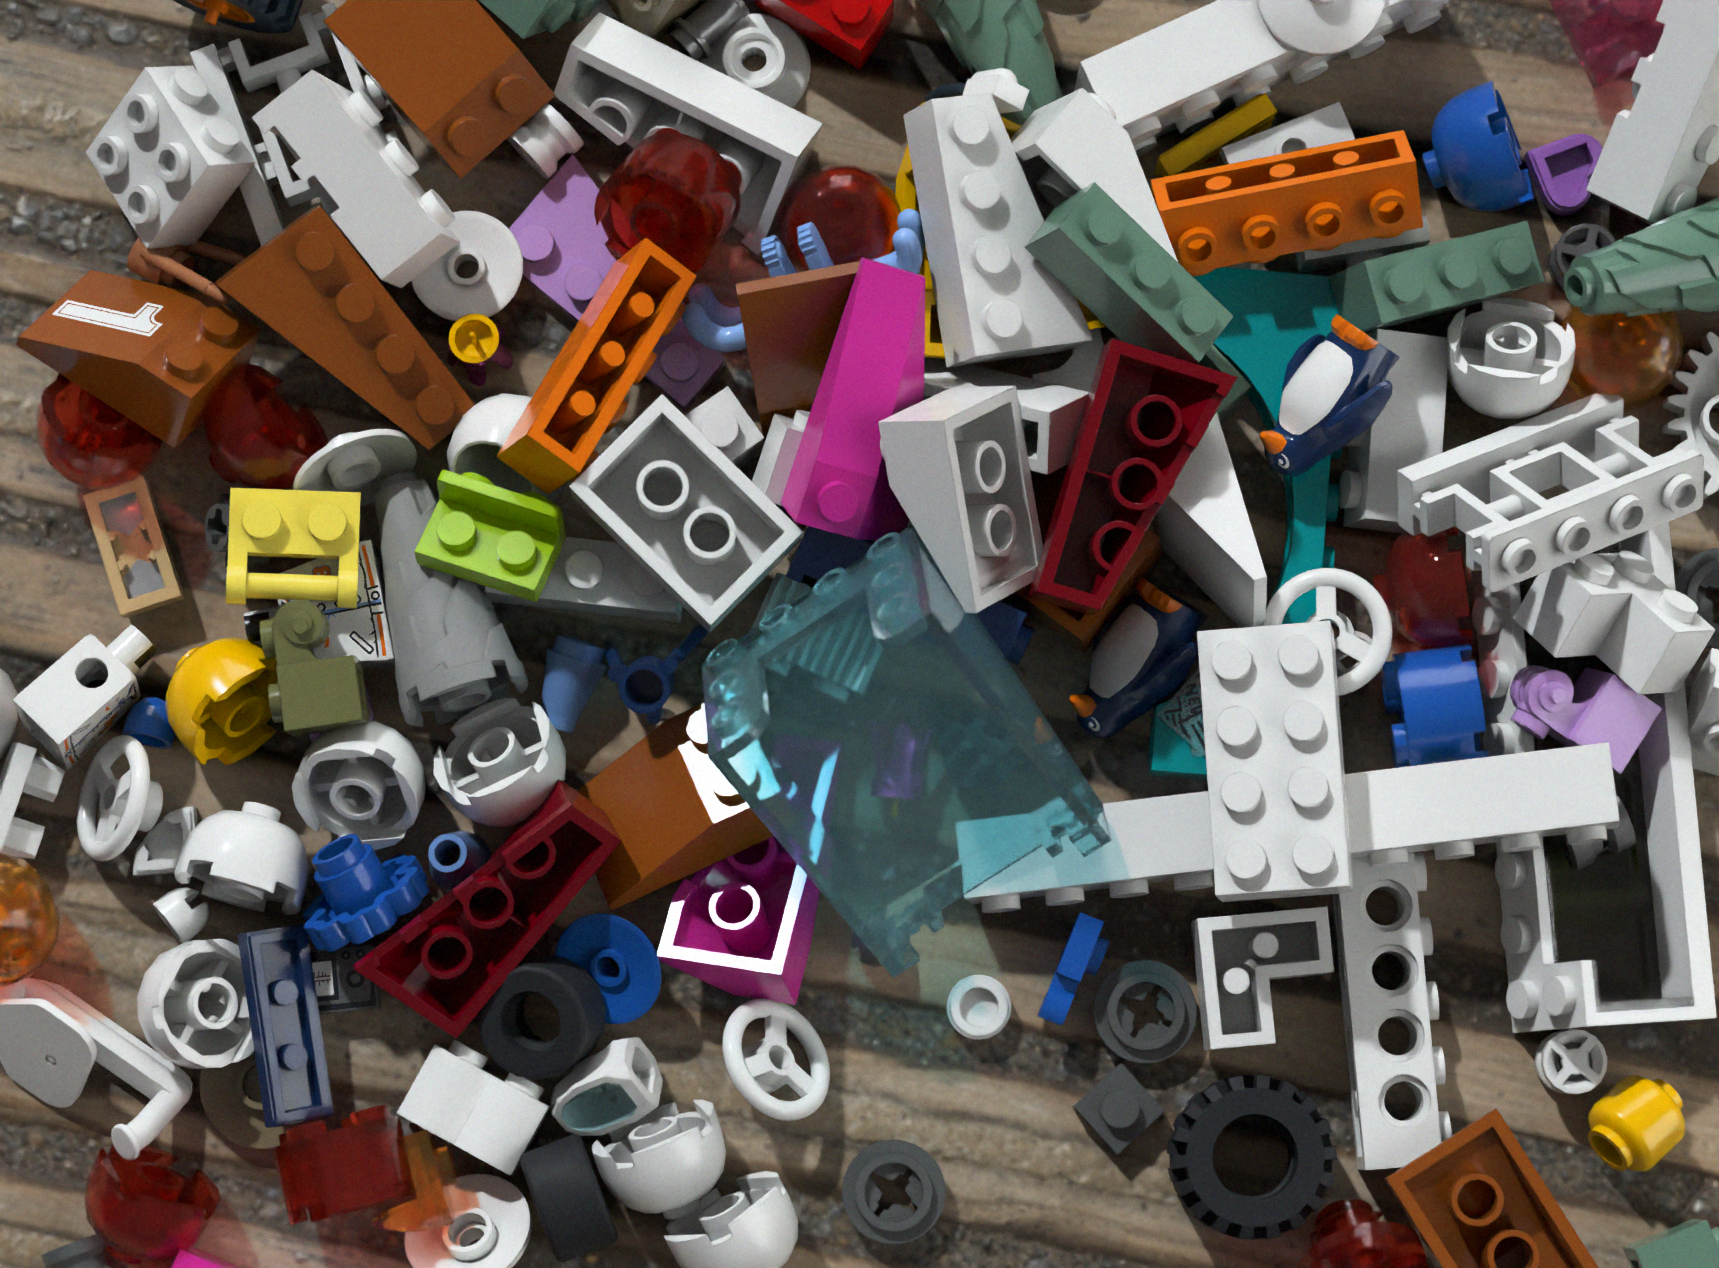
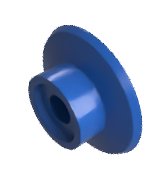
M596 913L575 920L560 936L555 956L568 958L586 969L599 986L606 1008L605 1023L624 1024L634 1021L643 1016L652 1007L661 986V967L653 944L636 925L615 915ZM609 957L618 963L619 970L611 965Z

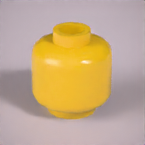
M1640 1075L1625 1076L1598 1100L1589 1111L1588 1123L1590 1132L1588 1133V1141L1595 1153L1613 1169L1618 1171H1625L1626 1169L1638 1172L1648 1171L1674 1148L1685 1135V1119L1680 1110L1683 1107L1682 1099L1670 1084L1661 1079H1654L1652 1081Z

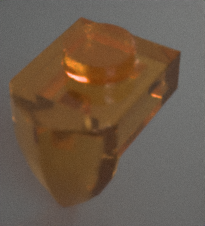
M428 1130L403 1136L402 1139L417 1199L400 1204L379 1214L371 1220L373 1227L389 1231L421 1232L453 1224L455 1222V1215L448 1186L457 1184L458 1177L448 1145L438 1148L437 1143Z

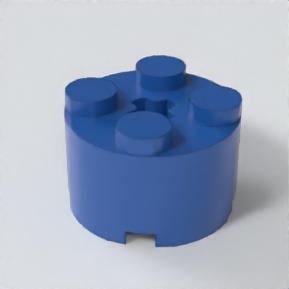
M1470 643L1392 654V661L1385 662L1382 666L1383 677H1380L1385 714L1398 713L1399 724L1391 725L1392 739H1390L1394 768L1489 757L1488 749L1482 750L1479 733L1486 732V724L1475 660H1470L1472 652Z

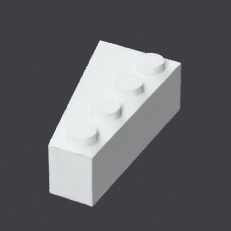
M1663 0L1656 17V21L1664 24L1660 41L1655 53L1648 57H1640L1631 81H1633L1632 95L1635 98L1631 111L1625 109L1617 113L1586 188L1587 191L1606 203L1650 225L1681 211L1693 208L1697 198V186L1708 166L1714 164L1719 159V0Z
M991 92L930 99L904 114L903 118L946 366L955 367L1063 352L1092 341L1093 337L1076 297L1024 248L1044 223V220Z

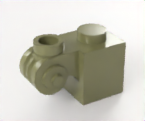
M296 599L285 603L278 609L275 617L272 619L260 621V638L265 659L276 658L278 683L268 686L269 705L274 723L283 722L284 731L293 737L323 733L327 730L345 726L368 724L370 716L362 661L354 655L323 660L318 659L313 649L320 647L326 641L330 632L327 616L315 604L306 600Z

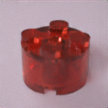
M662 128L656 131L654 135L645 138L630 151L598 192L594 206L596 225L601 221L608 237L605 246L617 261L643 239L647 238L691 272L696 273L717 249L738 218L741 203L739 190L742 184L741 173L736 165L728 160H724L717 151L697 138L681 134L672 128Z
M388 1104L351 1113L350 1117L341 1120L342 1128L327 1132L325 1120L287 1129L286 1133L278 1135L280 1146L273 1148L272 1154L290 1226H296L307 1221L306 1210L309 1211L311 1222L381 1205L383 1200L398 1196L399 1199L418 1193L400 1116L391 1117Z

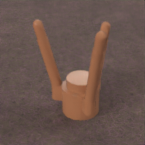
M138 237L129 253L127 268L132 273L145 279V282L177 289L186 283L201 293L225 304L229 302L230 295L213 282L192 271L195 260L189 253L198 254L234 266L238 265L248 256L199 240L195 245H175L166 248L146 249Z

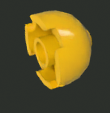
M237 637L218 639L189 650L178 661L166 693L165 709L167 718L180 742L201 764L205 765L207 759L218 758L224 765L233 764L252 754L276 732L273 727L266 723L272 718L268 686L278 683L276 658L265 659L262 645Z

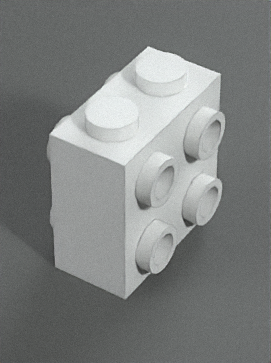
M193 65L145 67L86 151L87 156L146 249L166 248L175 245H195L256 163L241 140L237 129L230 123L209 91L206 81L198 74Z

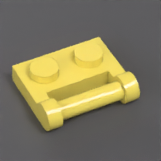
M230 488L226 604L246 605V598L337 601V608H357L361 492ZM248 556L339 559L338 576L248 573Z

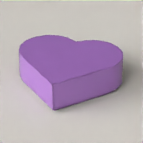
M1582 133L1570 135L1527 151L1524 155L1540 199L1546 209L1553 214L1560 216L1573 215L1581 210L1590 198L1591 193L1586 188L1603 149L1598 140Z

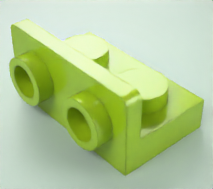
M442 470L436 481L440 499L414 551L417 564L537 603L566 540L562 509L539 493L526 491L520 494L495 486L489 479L476 473L466 472L460 475L448 470Z

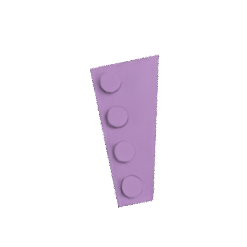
M573 154L509 228L521 249L523 258L522 278L577 323L614 262L638 244V241ZM680 318L674 328L666 336H661L653 349V352L657 354L656 360L644 378L686 412L726 365V361L719 351L708 349L694 340L684 326L682 318Z

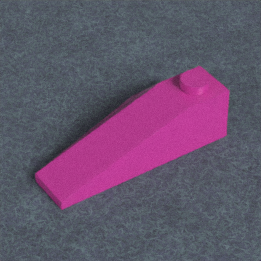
M861 257L780 502L796 523L858 540H903L909 518L889 486L886 464L880 451L881 436L878 422L924 400L925 277L923 275Z
M787 733L779 734L759 766L788 830L695 872L690 881L687 879L683 880L671 901L657 952L659 961L735 996L754 999L764 998L774 1002L796 1005L812 942L844 749L842 741Z

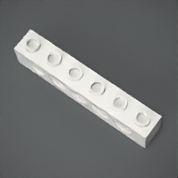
M1422 852L1408 853L1409 863L1381 868H1371L1369 866V858L1351 859L1354 893L1331 894L1357 1170L1401 1168L1452 1136L1448 1111H1438L1436 1085L1445 1084L1446 1069L1443 1049L1441 1046H1432L1430 1020L1439 1019V996L1436 982H1426L1424 956L1433 954V934L1430 918L1420 917L1417 892L1426 891L1427 889L1426 863ZM1373 890L1387 891L1397 902V916L1390 925L1375 923L1366 911V901ZM1382 953L1395 956L1403 966V980L1394 990L1380 987L1372 975L1373 963ZM1388 1018L1401 1020L1407 1026L1410 1033L1409 1045L1399 1055H1392L1386 1052L1379 1043V1028ZM1397 1082L1408 1085L1416 1097V1107L1413 1113L1404 1120L1393 1118L1387 1112L1384 1103L1387 1090Z

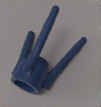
M699 623L663 660L654 656H643L634 660L629 666L623 664L615 643L612 641L605 642L603 648L606 649L605 656L610 667L608 678L613 682L619 683V696L624 705L633 712L645 714L647 722L652 725L676 716L673 711L663 708V705L674 690L675 678L673 671L704 639L708 631Z

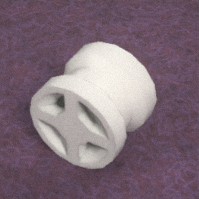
M549 103L545 104L507 138L529 165L546 179H549L557 171V161L566 153L575 154L584 145L578 133Z
M1561 1030L1551 1033L1541 1041L1535 1052L1534 1066L1538 1078L1545 1087L1561 1094H1581L1591 1091L1601 1083L1607 1070V1055L1604 1046L1596 1036L1585 1030ZM1557 1055L1561 1057L1562 1068L1559 1072H1557L1560 1069L1559 1057Z

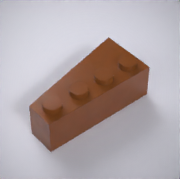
M314 205L215 282L217 286L428 450L453 432L461 417L475 405L320 205Z

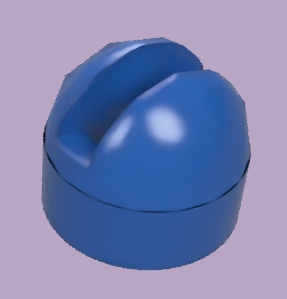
M157 697L144 698L135 703L126 717L122 735L132 736L145 746L161 749L172 748L175 733L168 722L165 709L166 701Z

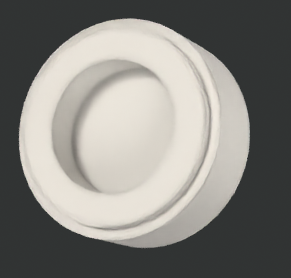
M972 975L960 980L952 988L947 999L946 1011L949 1022L959 1034L970 1039L982 1040L996 1035L1005 1027L1011 1013V1001L1007 990L999 981L986 975Z

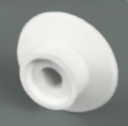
M749 13L745 18H742L710 47L712 55L708 59L700 57L699 60L700 63L791 108L799 102L805 93L811 73L809 52L799 33L776 17L762 13ZM756 55L762 57L766 64L759 71H749L743 66L744 61L748 57Z
M478 211L452 212L455 220L449 224V227L460 240V243L411 280L413 288L419 299L428 309L445 319L457 321L460 317L467 314H481L491 317L502 310L518 290L523 273V258L520 246L513 233L498 219ZM474 261L479 264L476 275L468 279L457 275V269L461 263Z

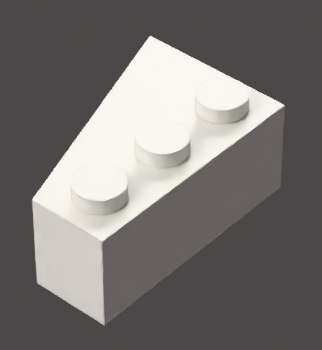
M310 70L251 117L264 134L270 131L280 136L297 160L291 168L303 183L310 178L332 209L331 218L382 281L402 288L460 243V240L449 227V224L455 220L454 214L433 189L425 193L412 175L419 170L418 164L397 139L390 143L376 125L383 120L382 114L361 89L353 93L318 72Z

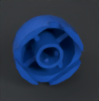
M1490 81L1451 98L1437 113L1432 125L1433 150L1423 153L1425 167L1433 187L1437 189L1446 185L1457 203L1472 211L1492 213L1507 210L1533 201L1534 191L1528 169L1520 171L1519 165L1522 164L1519 153L1521 147L1498 89L1495 90L1494 82Z

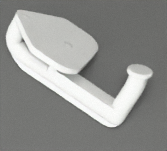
M28 977L11 978L0 984V1061L12 1080L45 1103L65 1108L71 1106L80 1096L92 1066L96 1061L151 1099L132 1121L126 1125L117 1124L112 1129L111 1138L118 1154L129 1161L135 1160L139 1156L140 1150L150 1144L189 1101L192 1095L193 1084L189 1075L63 986Z

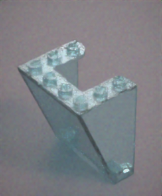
M913 525L899 534L891 532L882 536L871 545L864 557L846 569L835 568L827 572L816 582L811 592L791 605L783 603L774 607L762 618L758 627L738 640L730 638L721 642L708 654L706 661L701 663L708 758L893 978L920 961L919 953L910 944V935L919 932V927L924 924L933 933L943 928V908L1043 846L1051 857L1054 858L1063 852L1061 838L1068 834L1070 841L1083 857H1086L1111 841L1102 802L977 614L965 613Z

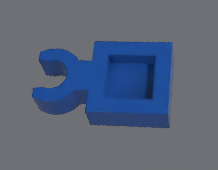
M1081 912L1076 916L1037 1017L1060 1026L1063 1025L1084 972L1096 976L1110 940L1099 936L1104 924L1103 921Z

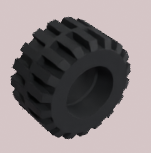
M1241 1075L1221 1079L1209 1084V1087L1203 1091L1196 1093L1187 1102L1188 1105L1183 1112L1177 1115L1172 1125L1175 1127L1172 1138L1168 1140L1167 1154L1170 1157V1168H1168L1170 1180L1174 1182L1178 1191L1177 1196L1183 1206L1187 1207L1195 1215L1194 1217L1205 1226L1219 1233L1239 1239L1280 1237L1281 1233L1288 1230H1296L1305 1224V1219L1312 1212L1317 1213L1325 1202L1322 1197L1327 1188H1332L1335 1174L1331 1173L1332 1162L1337 1160L1336 1145L1331 1144L1329 1133L1332 1132L1327 1118L1321 1117L1316 1109L1318 1105L1310 1096H1304L1296 1090V1086L1285 1080L1280 1081L1271 1078V1076ZM1258 1118L1269 1122L1281 1132L1287 1144L1288 1166L1285 1175L1274 1189L1262 1195L1244 1196L1233 1192L1221 1182L1214 1169L1213 1149L1216 1139L1225 1127L1239 1119Z

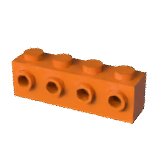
M1404 130L1150 180L1154 201L1178 263L1192 276L1204 275L1215 268L1245 262L1253 264L1266 263L1280 255L1306 250L1328 251L1342 243L1372 237L1378 239L1394 238L1404 231L1423 228L1416 160Z
M647 238L643 239L614 262L496 457L548 495L567 481L574 482L597 459L599 453L594 448L603 433H609L626 411L628 403L623 399L632 384H638L655 362L657 354L653 352V349L660 337L666 336L683 315L686 306L681 302L697 275Z

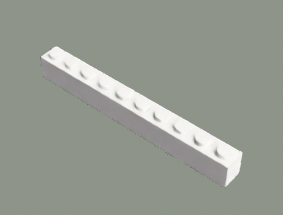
M1609 742L1345 774L1351 859L1369 858V866L1371 868L1409 863L1408 853L1434 850L1435 860L1470 857L1475 855L1474 845L1500 842L1501 852L1533 850L1541 847L1540 837L1566 834L1567 844L1594 843L1607 840L1606 829L1619 828L1620 820ZM1208 791L956 821L964 899L972 904L981 903L982 913L1021 909V898L1045 896L1046 905L1048 906L1081 903L1085 901L1084 891L1109 888L1110 898L1142 896L1149 894L1148 883L1173 880L1174 889L1177 891L1196 890L1213 886L1212 876H1214Z

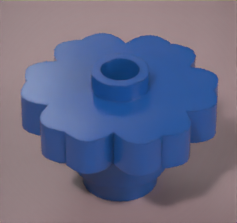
M350 834L340 837L321 848L312 859L317 869L314 879L322 894L317 896L311 903V906L303 913V917L306 920L304 929L317 950L335 951L350 941L355 945L361 944L375 935L390 929L396 923L397 917L416 909L430 890L426 883L428 877L414 855L398 854L381 863L370 844H362L358 835Z

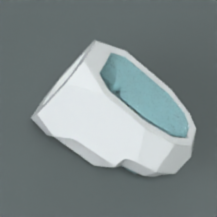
M639 1037L613 1040L604 1050L576 1063L572 1072L555 1085L550 1099L551 1115L567 1132L580 1136H602L639 1121L659 1106L663 1080L655 1057Z

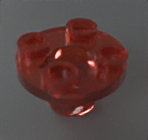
M1345 1198L1328 1204L1318 1213L1314 1222L1315 1231L1309 1235L1313 1246L1301 1258L1297 1268H1429L1422 1241L1413 1229L1395 1222L1378 1221L1384 1214L1383 1212L1374 1211L1372 1206L1365 1200Z

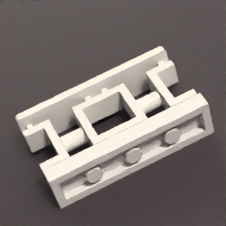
M334 2L322 5L323 12L315 15L309 12L299 16L309 43L308 46L257 65H251L246 49L240 39L228 42L229 46L217 50L215 45L211 44L190 52L196 71L206 81L209 91L230 123L237 129L241 140L256 161L239 184L261 246L286 228L271 189L272 186L280 184L290 207L320 197L326 214L346 239L347 236L331 218L332 209L310 178L304 183L302 180L294 181L278 135L270 131L264 134L260 129L264 142L257 145L254 144L228 72L238 70L242 83L248 92L277 82L280 92L283 93L302 78L300 73L330 63L322 38L332 34L353 92L361 89L373 101L379 111L387 108L382 92L368 75H362L358 63L323 22L337 10ZM381 123L376 124L389 143L394 139L400 142L396 130L384 133Z
M1605 389L1397 470L1398 525L1412 536L1424 533L1429 537L1454 526L1466 534V566L1473 571L1482 568V585L1489 591L1496 592L1700 509L1703 505L1704 456L1695 449L1684 451L1679 447L1653 458L1639 448V420L1632 415L1623 418L1624 399L1610 389ZM1560 484L1570 490L1548 500L1538 494Z

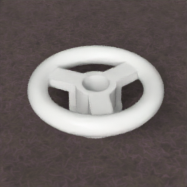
M1317 568L1300 573L1282 585L1274 594L1266 608V620L1262 626L1281 625L1290 605L1302 594L1316 589V612L1306 622L1330 621V623L1339 627L1340 634L1335 641L1336 662L1348 655L1361 663L1350 672L1337 676L1338 693L1341 696L1354 692L1376 676L1388 657L1392 643V621L1388 607L1379 592L1368 581L1352 572L1337 568ZM1336 588L1354 595L1367 609L1373 628L1371 644L1356 637L1351 621L1337 610Z
M120 735L106 742L92 760L81 787L77 807L78 837L85 853L97 861H109L120 855L130 844L137 830L143 832L151 830L161 813L163 804L162 787L158 782L150 780L147 753L143 745L132 736ZM125 754L129 761L130 770L120 779H116L110 767L117 758ZM99 795H100L99 807H100L101 815H100V819H99V823H98V828H97V827H96V813H97L98 799H99Z
M764 998L745 1002L731 1014L723 1033V1057L728 1074L743 1098L761 1113L783 1121L803 1119L814 1113L821 1106L827 1095L830 1082V1067L825 1047L810 1022L789 1005ZM757 1018H765V1038L742 1050V1037L746 1026ZM786 1027L802 1044L809 1060L811 1077L795 1063L794 1055L787 1046ZM788 1084L801 1098L796 1101H783L770 1094Z

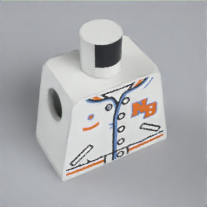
M372 540L359 542L357 608H337V601L306 600L315 604L327 616L330 624V632L326 641L320 647L313 650L316 657L321 660L354 655L362 661L363 668L395 667V656L387 621L385 582L379 549ZM318 558L279 574L338 576L339 559ZM277 599L279 606L245 612L244 624L247 639L262 645L260 621L272 619L275 617L278 609L285 603L293 600Z
M133 625L126 628L107 647L94 635L89 634L85 636L13 699L23 727L59 763L69 770L140 698L141 694L137 678L134 674L158 652L157 649ZM95 680L106 681L97 688L86 687Z

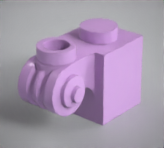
M1528 665L1519 670L1510 686V697L1513 705L1516 707V711L1510 720L1515 725L1541 740H1544L1546 735L1549 734L1564 745L1563 748L1609 742L1613 772L1620 774L1662 710L1660 706L1643 694L1638 695L1616 675L1585 667L1573 686L1571 679L1561 671L1539 665Z

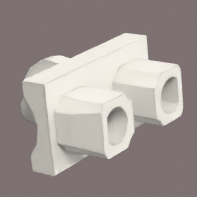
M11 742L0 771V853L12 857L34 859L45 827L14 817L20 796L23 792L54 802L65 770L44 758L35 756L36 748L18 742Z

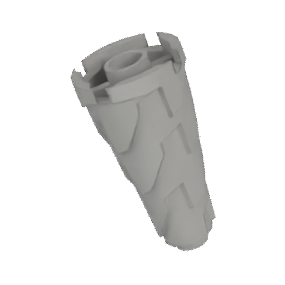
M401 472L385 478L380 482L381 490L374 495L373 503L381 540L379 554L385 582L387 621L395 656V677L398 687L399 706L405 722L412 726L424 727L421 711H433L437 726L456 723L460 718L483 704L502 698H511L507 687L511 683H514L516 691L521 692L522 695L528 687L524 664L518 660L503 624L499 623L490 598L485 593L483 586L417 564L414 551L438 503V498L431 483L426 479L418 480L414 472Z

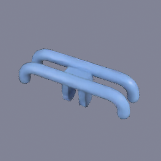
M905 209L898 215L897 224L899 230L894 233L892 238L895 251L873 260L919 274L922 256L926 247L921 216L914 209ZM809 222L798 226V244L801 252L805 255L809 270L834 266L814 223ZM773 235L760 241L763 259L771 277L797 273L784 245L777 236ZM704 283L693 285L688 292L690 303L686 305L681 318L694 340L708 349L725 353L746 349L739 306L729 307L723 305L714 296L711 288Z

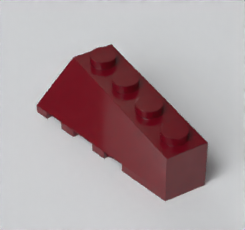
M1113 338L1102 348L1028 597L1087 615H1093L1101 610L1143 539L1147 528L1159 508L1164 504L1175 485L1176 479L1192 452L1198 446L1209 427V423L1238 377Z
M558 779L555 787L543 804L525 821L515 827L484 866L353 965L355 971L457 1039L506 980L509 973L517 967L621 842L607 813L565 782Z

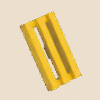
M1266 93L1256 95L1159 155L1154 175L1156 178L1204 169L1221 158L1220 151L1222 147L1269 129L1272 126L1271 122L1274 121V115L1277 113L1276 108Z

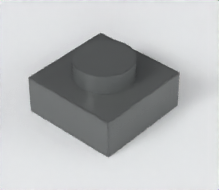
M1119 1063L1072 1106L1116 1155L1165 1112L1122 1063Z

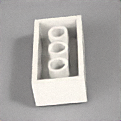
M1330 621L1197 631L1215 896L1221 902L1354 893L1335 640Z

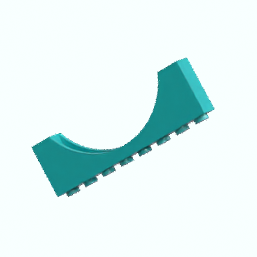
M1219 267L1207 274L1193 276L1233 315V318L1213 345L1251 386L1246 396L1255 407L1267 431L1274 429L1280 411L1282 386L1289 361L1298 347L1310 337L1317 334L1326 337L1332 331V319L1337 314L1339 315L1329 276ZM1342 448L1318 461L1308 471L1299 476L1282 475L1287 508L1286 540L1283 561L1272 597L1282 585L1300 573L1317 568H1334V547L1324 546L1326 521H1336L1339 504V484L1329 483L1330 459H1340ZM1316 589L1302 594L1290 605L1285 613L1282 624L1305 623L1316 612ZM1200 685L1192 691H1198L1199 694L1187 696L1185 693L1179 696L1183 711L1163 714L1167 710L1179 708L1176 697L1157 705L1151 712L1146 775L1207 781L1205 749L1191 724H1194L1204 741V733L1197 721H1200L1203 726V712L1182 723L1192 741L1182 733L1181 727L1178 724V713L1184 719L1188 715H1193L1190 709L1200 704L1202 705ZM1200 697V704L1196 700V704L1191 701V706H1189L1188 698ZM1172 714H1174L1177 728L1173 724Z

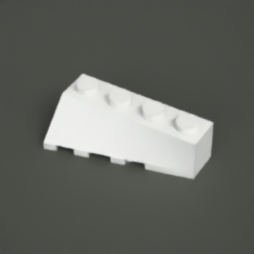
M600 12L570 44L554 91L555 97L619 146L626 142L645 157L649 163L646 168L662 181L666 182L670 177L700 200L696 207L713 221L717 222L721 217L742 233L745 237L741 243L758 256L761 253L760 241L771 236L805 170L823 123Z

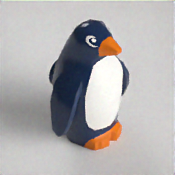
M1338 314L1332 319V331L1326 337L1321 334L1314 335L1296 350L1286 368L1276 427L1269 431H1262L1259 435L1264 445V454L1269 466L1279 474L1299 476L1308 471L1318 461L1348 445L1355 437L1359 436L1375 422L1392 395L1393 386L1390 381H1385L1389 370L1400 357Z
M1145 577L1138 581V594L1135 597L1129 596L1094 640L1087 689L1081 694L1069 697V702L1075 709L1078 723L1087 734L1093 737L1110 738L1119 733L1127 724L1159 705L1164 698L1168 697L1182 684L1197 658L1198 648L1192 640L1196 631L1202 626L1208 616Z

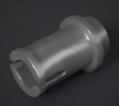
M706 0L685 20L678 17L673 23L675 29L668 36L680 53L694 60H698L700 57L708 59L712 55L710 47L750 12L743 0Z

